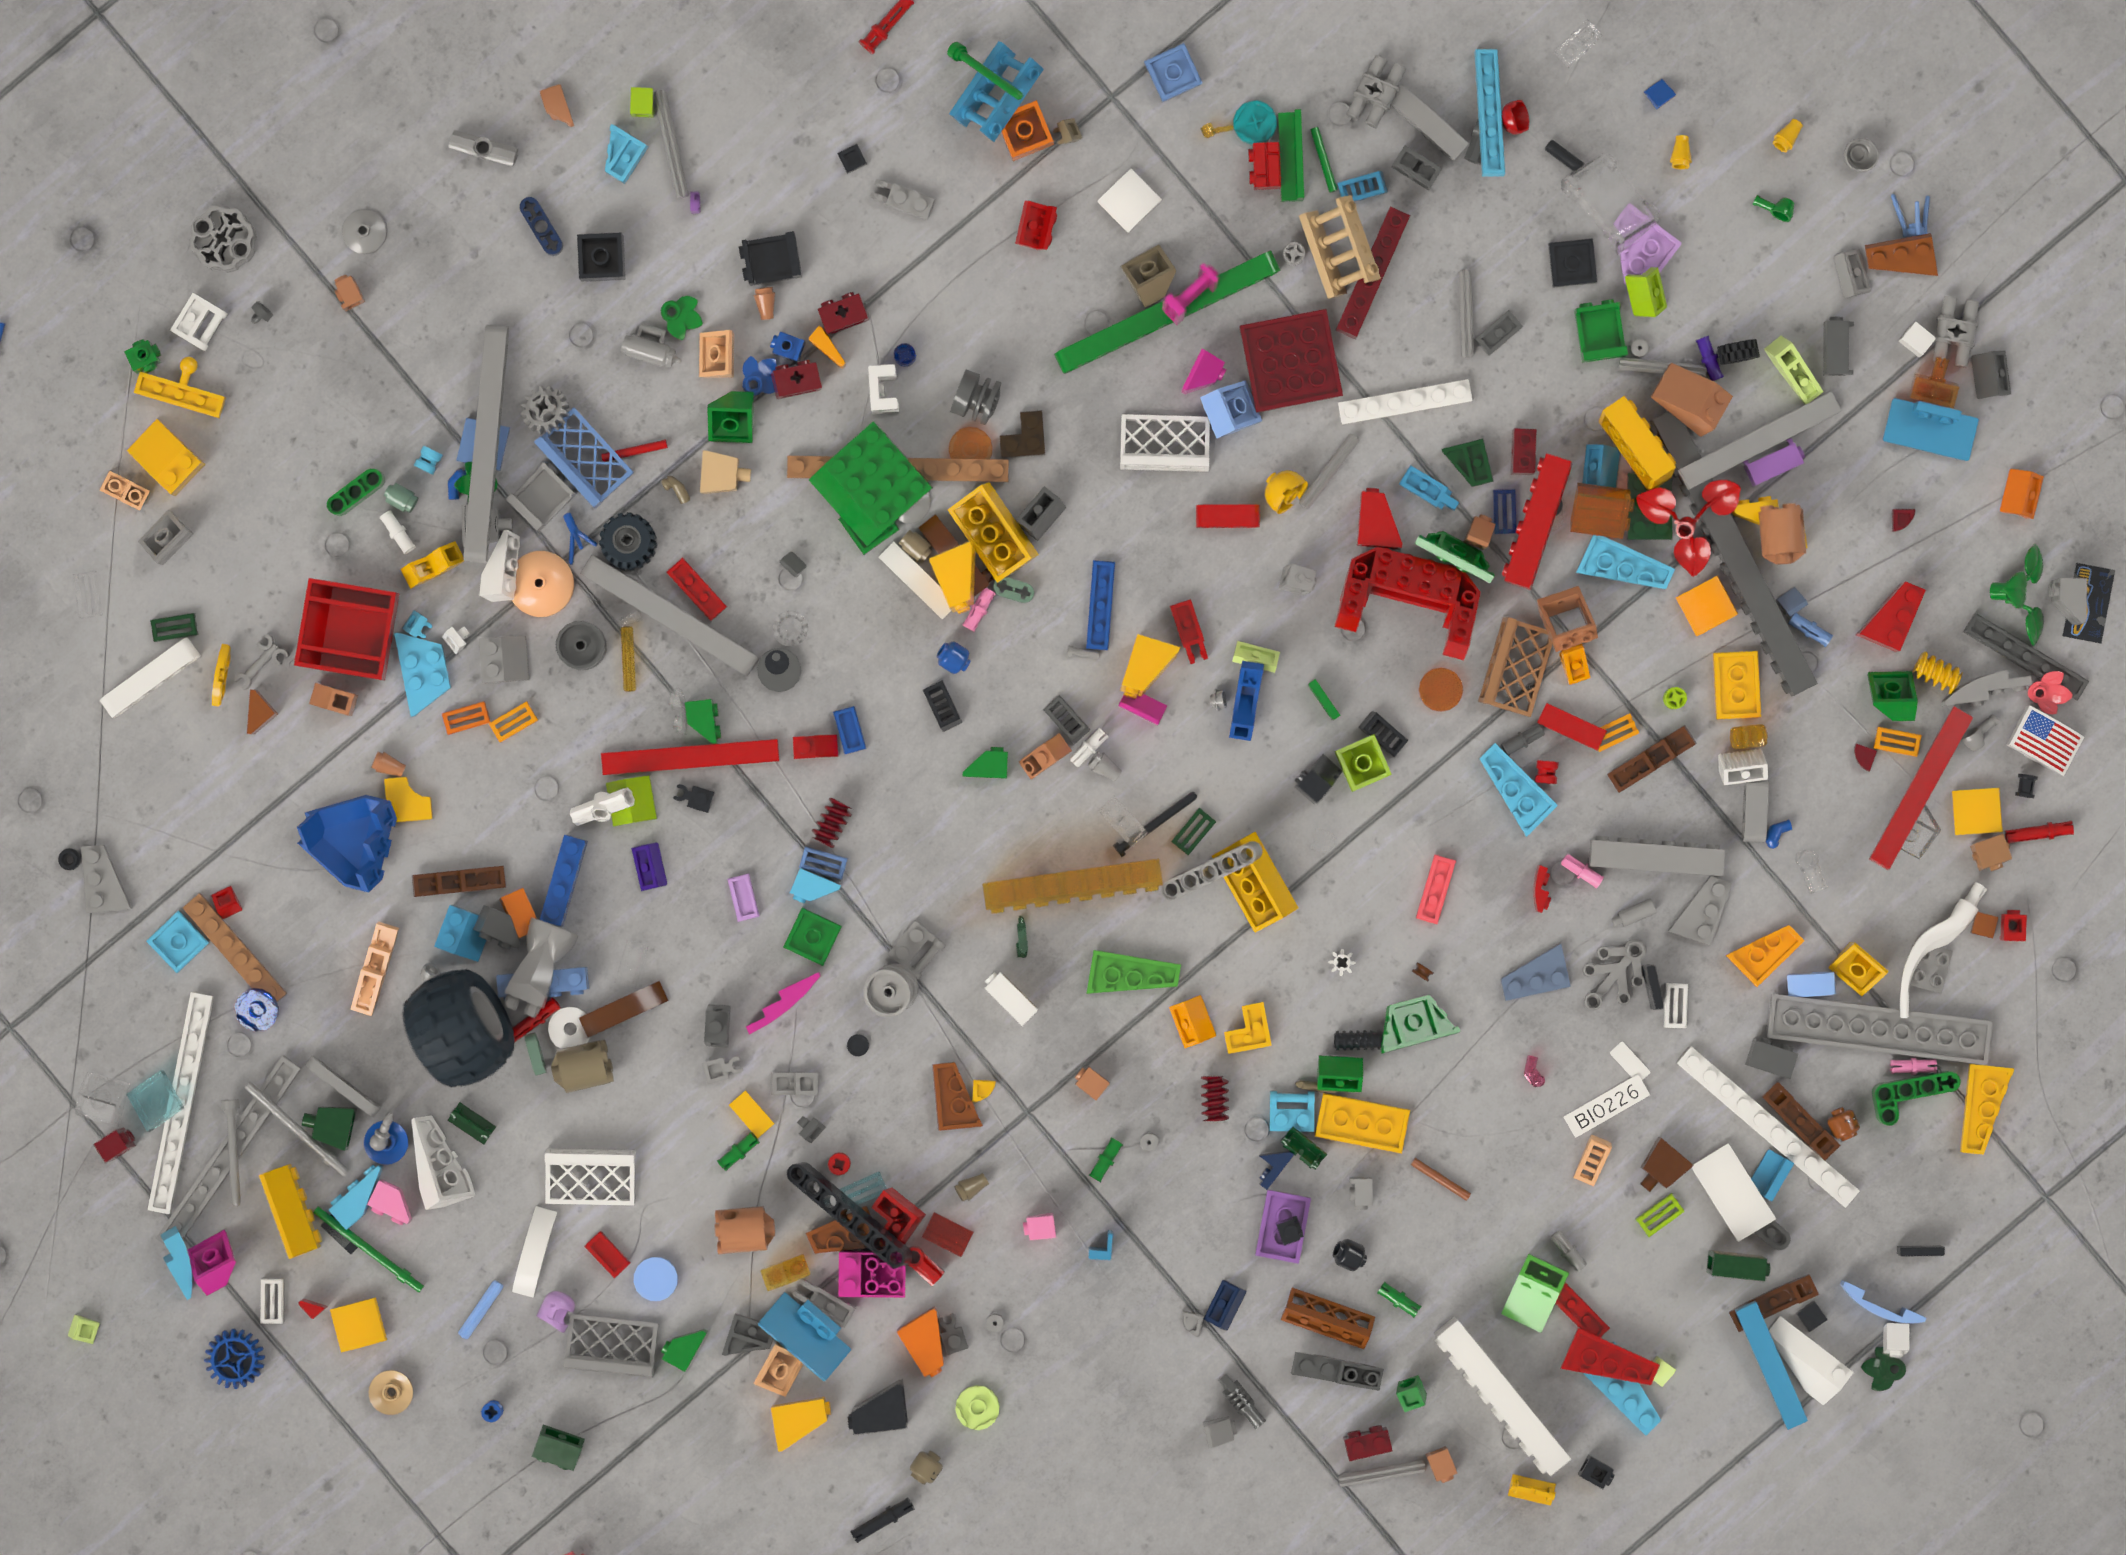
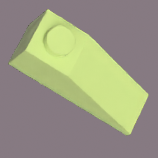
M1779 336L1764 348L1774 366L1805 405L1823 393L1820 385L1792 342L1783 336Z

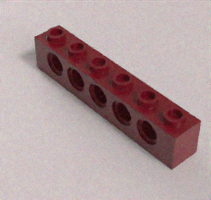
M1390 206L1371 249L1374 261L1379 268L1381 279L1365 283L1364 278L1357 280L1335 331L1356 340L1410 218L1409 214Z

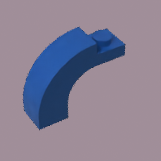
M1242 661L1229 738L1247 741L1252 739L1264 664Z

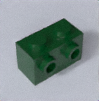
M543 1424L532 1457L543 1463L548 1462L557 1465L563 1470L574 1471L585 1439Z

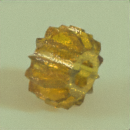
M1763 724L1733 727L1730 730V742L1734 749L1763 747L1767 744L1768 733L1766 726Z

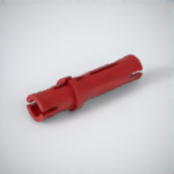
M2067 821L2053 824L2052 822H2047V825L2005 830V839L2010 844L2043 838L2051 840L2058 836L2074 835L2073 822Z
M554 997L546 1002L544 1008L541 1007L536 1018L528 1016L513 1027L515 1042L540 1023L544 1024L549 1016L561 1009V1006Z

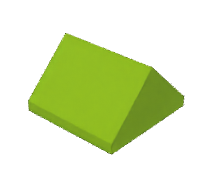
M1374 734L1334 751L1352 792L1392 775Z
M650 775L606 783L607 793L610 794L628 787L635 799L633 806L611 813L613 827L657 819Z

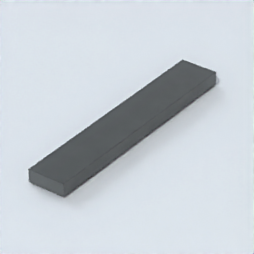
M1977 613L1973 614L1963 633L2040 679L2048 672H2063L2064 676L2061 685L2070 690L2073 695L2072 698L2075 700H2079L2089 683L2087 679Z

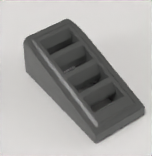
M1060 695L1043 709L1073 744H1076L1090 731V728ZM1062 704L1064 707L1053 715L1052 712ZM1068 711L1069 714L1062 721H1059L1058 719ZM1074 718L1075 721L1068 728H1065L1064 726ZM1079 725H1081V727L1071 735V732Z

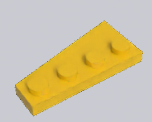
M1969 1064L1960 1152L1984 1155L2014 1068Z

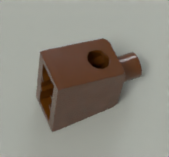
M1658 1137L1641 1165V1168L1648 1175L1642 1180L1640 1185L1649 1192L1658 1183L1667 1189L1694 1165L1664 1139Z

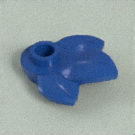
M750 356L744 362L742 368L745 376L742 382L743 390L745 392H754V396L761 392L767 394L774 393L771 373L776 370V360L768 358L758 363L755 358ZM752 380H755L757 382V387L755 389H752L749 386V383Z

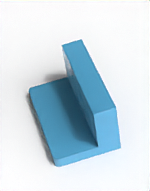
M1595 444L1586 445L1582 481L1583 489L1616 491L1620 451L1616 447Z
M1768 1149L1751 1177L1761 1196L1773 1201L1794 1163Z
M1108 1230L1107 1248L1089 1247V1259L1111 1260L1112 1230Z

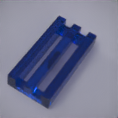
M1515 489L1493 490L1494 524H1496L1494 535L1517 534ZM1498 494H1502L1503 529H1499ZM1506 494H1510L1512 529L1507 528Z

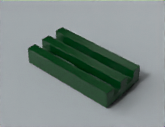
M195 613L150 620L153 641L159 642L199 635ZM184 619H190L191 623L156 628V624ZM192 627V631L165 636H158L157 634Z
M1199 808L1171 842L1189 856L1216 821ZM1201 814L1203 818L1180 844L1178 842L1180 837ZM1208 820L1210 823L1207 825V827L1197 837L1193 844L1188 849H1186L1184 846L1189 842V840L1194 836V834L1199 830V828L1204 824V822Z

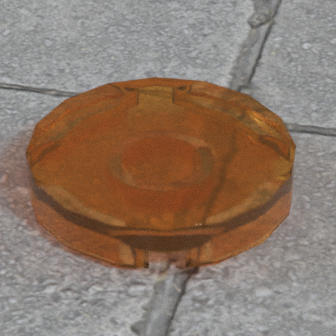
M966 427L960 429L949 442L951 459H990L992 456L993 447L991 440L979 428Z
M1440 667L1430 670L1423 676L1418 690L1420 699L1425 706L1431 710L1442 712L1452 709L1459 703L1463 693L1461 679L1455 672Z

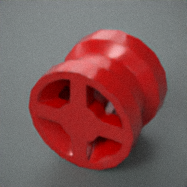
M840 1152L833 1154L828 1161L831 1173L839 1176L848 1172L851 1165L850 1158Z

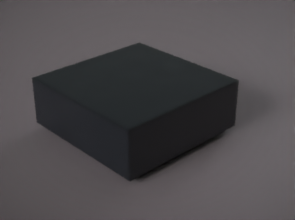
M858 144L837 153L847 174L867 165Z
M1815 1301L1796 1313L1808 1332H1811L1828 1320Z

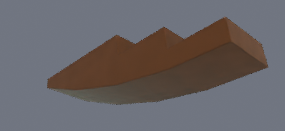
M936 514L918 527L938 555L960 546ZM976 566L974 597L990 585Z
M1684 725L1607 775L1620 793L1697 743Z
M504 866L411 875L414 897L506 888Z

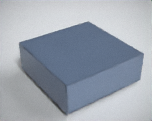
M1795 587L1777 599L1778 604L1790 617L1808 605L1807 600Z

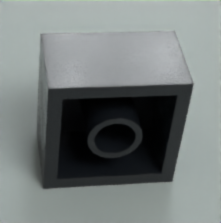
M621 232L577 234L578 269L581 282L626 280L624 236Z

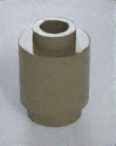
M911 530L899 542L902 546L901 549L917 562L920 560L924 562L932 553L930 550L932 545L918 533H913Z

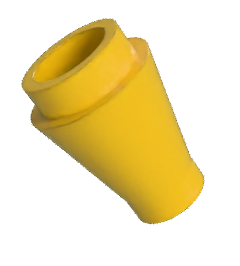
M1792 119L1790 123L1774 136L1773 145L1782 152L1791 150L1803 127L1802 123Z
M1686 135L1675 137V144L1670 159L1674 169H1688L1692 163L1689 137Z

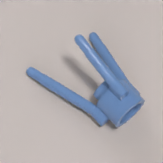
M1891 194L1893 205L1903 230V237L1928 234L1927 222L1930 197H1925L1922 223H1920L1919 201L1915 202V223L1909 224V229H1907L1896 196Z

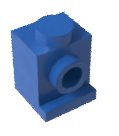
M780 332L778 336L774 335L770 347L773 348V354L797 363L806 342L803 339ZM784 342L791 344L789 349H783L782 345Z

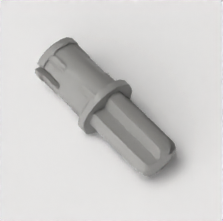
M1557 1231L1551 1236V1240L1561 1251L1562 1258H1566L1575 1272H1579L1587 1265L1577 1252L1576 1246H1572L1561 1231Z

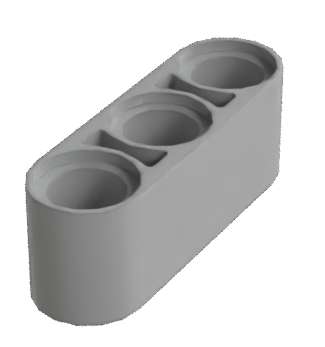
M1768 780L1744 783L1743 842H1766Z

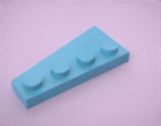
M1496 743L1479 758L1527 837L1558 805Z

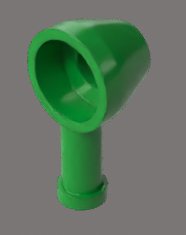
M1757 195L1753 205L1770 211L1780 221L1790 222L1794 214L1795 203L1783 197L1774 204Z

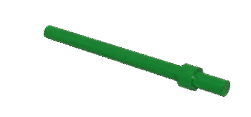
M319 1206L315 1209L313 1214L396 1275L397 1280L403 1284H408L418 1293L421 1292L424 1285L411 1276L412 1273L405 1268L401 1269L351 1230H346L338 1220Z

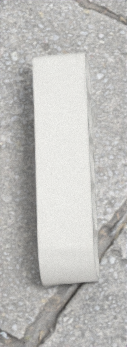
M186 637L103 696L100 702L112 719H114L189 666L201 655L188 637Z

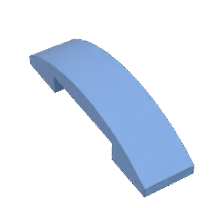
M1843 1280L1840 1282L1844 1291L1856 1303L1877 1316L1901 1323H1922L1926 1320V1317L1902 1307L1899 1315L1862 1299L1865 1290Z

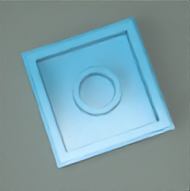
M177 911L146 941L176 973H179L210 943L180 911Z

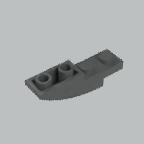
M1295 1352L1291 1374L1380 1391L1384 1369L1327 1356Z

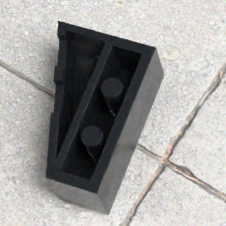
M1322 754L1308 772L1304 770L1294 780L1297 784L1294 787L1313 804H1318L1343 771Z

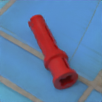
M899 0L878 25L871 26V31L866 37L858 41L860 45L873 55L878 45L883 40L886 41L888 39L887 33L908 9L914 5V1ZM901 8V10L895 15V17L891 21H889L893 17V15Z

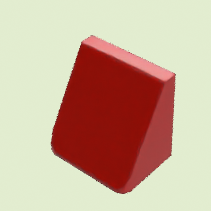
M232 886L211 895L217 913L222 919L242 911L241 904Z
M302 1299L298 1302V1305L311 1319L316 1318L328 1307L307 1299Z

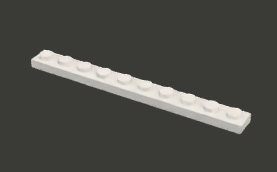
M195 992L190 994L148 1210L171 1214L214 996Z
M1692 1046L1676 1062L1843 1207L1846 1208L1860 1192Z

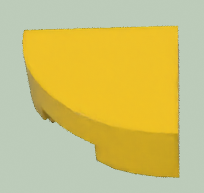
M974 1079L972 1102H978L987 1098L992 1093L996 1081Z

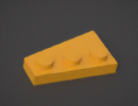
M1786 925L1725 956L1755 987H1758L1804 942V939L1790 925Z

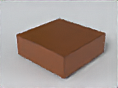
M1977 912L1970 933L1993 939L1999 917Z

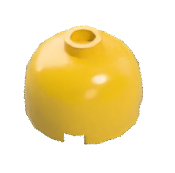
M1284 470L1277 474L1274 472L1266 480L1268 484L1265 488V498L1271 509L1278 514L1285 513L1293 506L1291 502L1296 497L1300 499L1308 487V482L1294 471Z

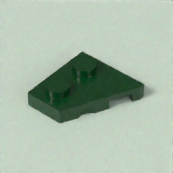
M1484 439L1442 449V453L1462 474L1471 487L1494 482Z

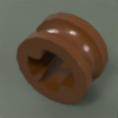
M1417 962V968L1413 969L1412 972L1428 982L1429 976L1433 975L1434 972Z

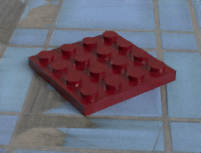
M1327 309L1239 326L1256 413L1343 396Z

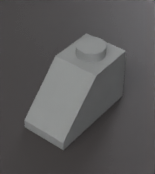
M1229 1416L1203 1422L1209 1449L1234 1441L1233 1435L1237 1434L1235 1421H1230Z

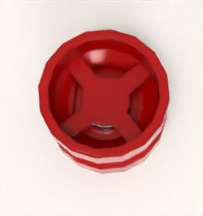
M1537 760L1538 774L1535 776V783L1557 784L1555 773L1559 762Z

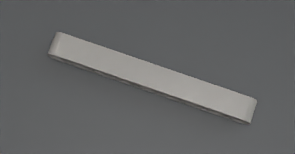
M593 555L590 556L580 573L747 677L759 659L756 655Z

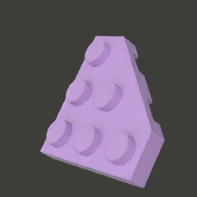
M1631 204L1627 205L1615 221L1623 282L1625 285V276L1628 274L1642 275L1650 267H1658L1660 273L1682 244Z

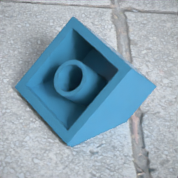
M449 905L434 947L479 962L487 941L479 937L480 932L473 930L479 914L455 905Z

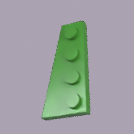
M1094 950L1086 994L1178 987L1181 964Z

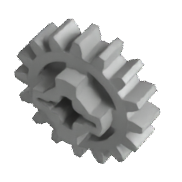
M540 386L537 393L531 390L532 396L524 397L528 401L527 404H521V407L525 410L521 412L522 417L525 418L523 420L524 423L533 432L537 429L539 434H542L544 430L551 434V428L553 427L558 431V424L566 423L563 417L569 416V413L565 410L569 408V404L565 402L567 400L566 397L557 388L553 391L551 386H548L546 390ZM553 399L557 401L558 406L555 405ZM532 414H535L537 421L533 419Z

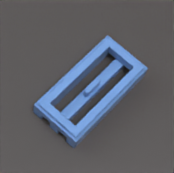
M805 846L799 868L842 880L848 858ZM810 852L842 861V864L840 866L809 857L807 854ZM805 861H810L813 863L838 869L840 871L839 874H836L819 868L805 865Z

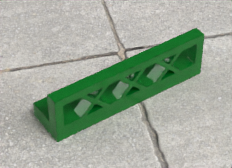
M1295 109L1294 112L1278 113L1281 202L1304 200L1301 109Z

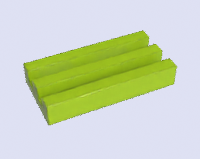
M1670 1193L1637 1217L1636 1221L1645 1231L1646 1235L1650 1237L1685 1211L1673 1194ZM1670 1200L1673 1202L1644 1223L1642 1221ZM1676 1207L1678 1209L1651 1230L1647 1228Z

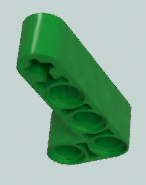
M1943 1071L1876 1084L1872 1089V1099L1877 1120L1887 1126L1896 1124L1899 1119L1897 1102L1956 1091L1961 1084L1960 1077L1954 1072ZM1948 1077L1953 1078L1950 1087L1949 1085L1938 1083V1081L1948 1080ZM1929 1079L1932 1087L1926 1092L1922 1088V1083ZM1907 1083L1910 1086V1092L1903 1096L1900 1088L1903 1084ZM1886 1087L1888 1089V1097L1881 1100L1878 1092L1881 1088ZM1887 1109H1890L1893 1113L1892 1119L1889 1121H1885L1882 1117L1883 1112Z

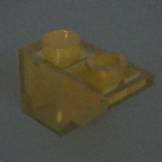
M804 1254L760 1270L767 1291L811 1275Z

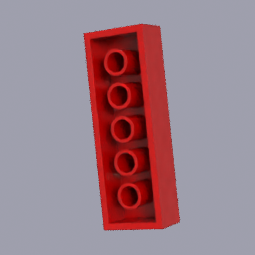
M1546 453L1545 458L1540 457L1537 471L1540 473L1538 479L1533 478L1530 492L1533 494L1531 500H1526L1523 508V513L1526 516L1524 521L1520 520L1516 533L1519 537L1517 543L1512 542L1509 551L1512 558L1510 564L1505 563L1502 572L1506 583L1528 590L1532 589L1573 465L1572 461Z

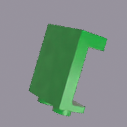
M1614 299L1601 301V305L1593 306L1592 302L1579 304V308L1574 310L1582 363L1626 357L1628 355L1623 335L1620 302L1615 303Z

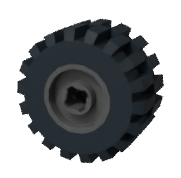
M627 512L626 515L622 513L617 514L618 517L616 518L612 516L609 519L610 522L608 524L605 523L603 525L604 530L600 532L601 540H599L603 555L613 566L619 567L621 570L629 569V571H634V568H643V564H648L651 561V556L654 557L656 553L654 550L657 548V537L653 528L646 519H643L638 514L633 515Z

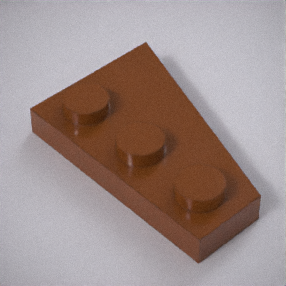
M1931 233L1865 245L1869 269L1938 276Z
M956 1063L932 1064L938 1131L982 1127L983 1125L969 1097Z

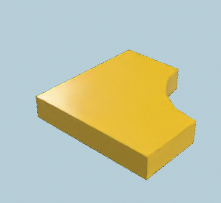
M407 777L384 779L386 800L391 801L397 817L396 822L433 819L431 797L421 796L416 793L409 785Z

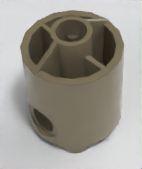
M598 1040L557 1050L551 1065L555 1083L564 1088L566 1093H571L614 1082L613 1066L611 1059H608L606 1041Z

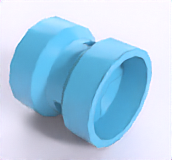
M423 445L420 451L421 456L416 459L414 466L434 475L436 471L435 466L437 462L441 461L443 455Z

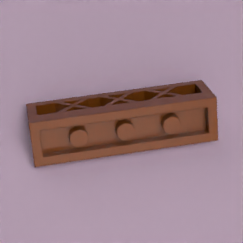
M1291 1288L1281 1320L1365 1349L1371 1336L1375 1316ZM1294 1296L1303 1299L1305 1304L1298 1305L1292 1303ZM1321 1305L1325 1308L1326 1312H1318L1314 1306ZM1341 1312L1345 1314L1347 1319H1338L1335 1313ZM1361 1319L1369 1322L1367 1329L1359 1326L1356 1321Z

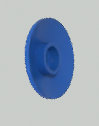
M379 1121L373 1124L365 1134V1151L376 1163L383 1165L396 1163L407 1152V1133L401 1125L392 1121L388 1131L391 1145L386 1146L384 1150L376 1151L370 1146V1139L375 1134V1130L380 1129L383 1121Z

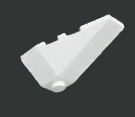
M433 1116L413 1118L412 1129L419 1190L425 1209L442 1208L474 1197L475 1191L469 1173L465 1168H461L456 1160L457 1154L449 1149L445 1142L446 1137Z
M1780 1315L1769 1328L1770 1335L1778 1352L1786 1361L1805 1392L1822 1405L1826 1404L1836 1395L1854 1373Z

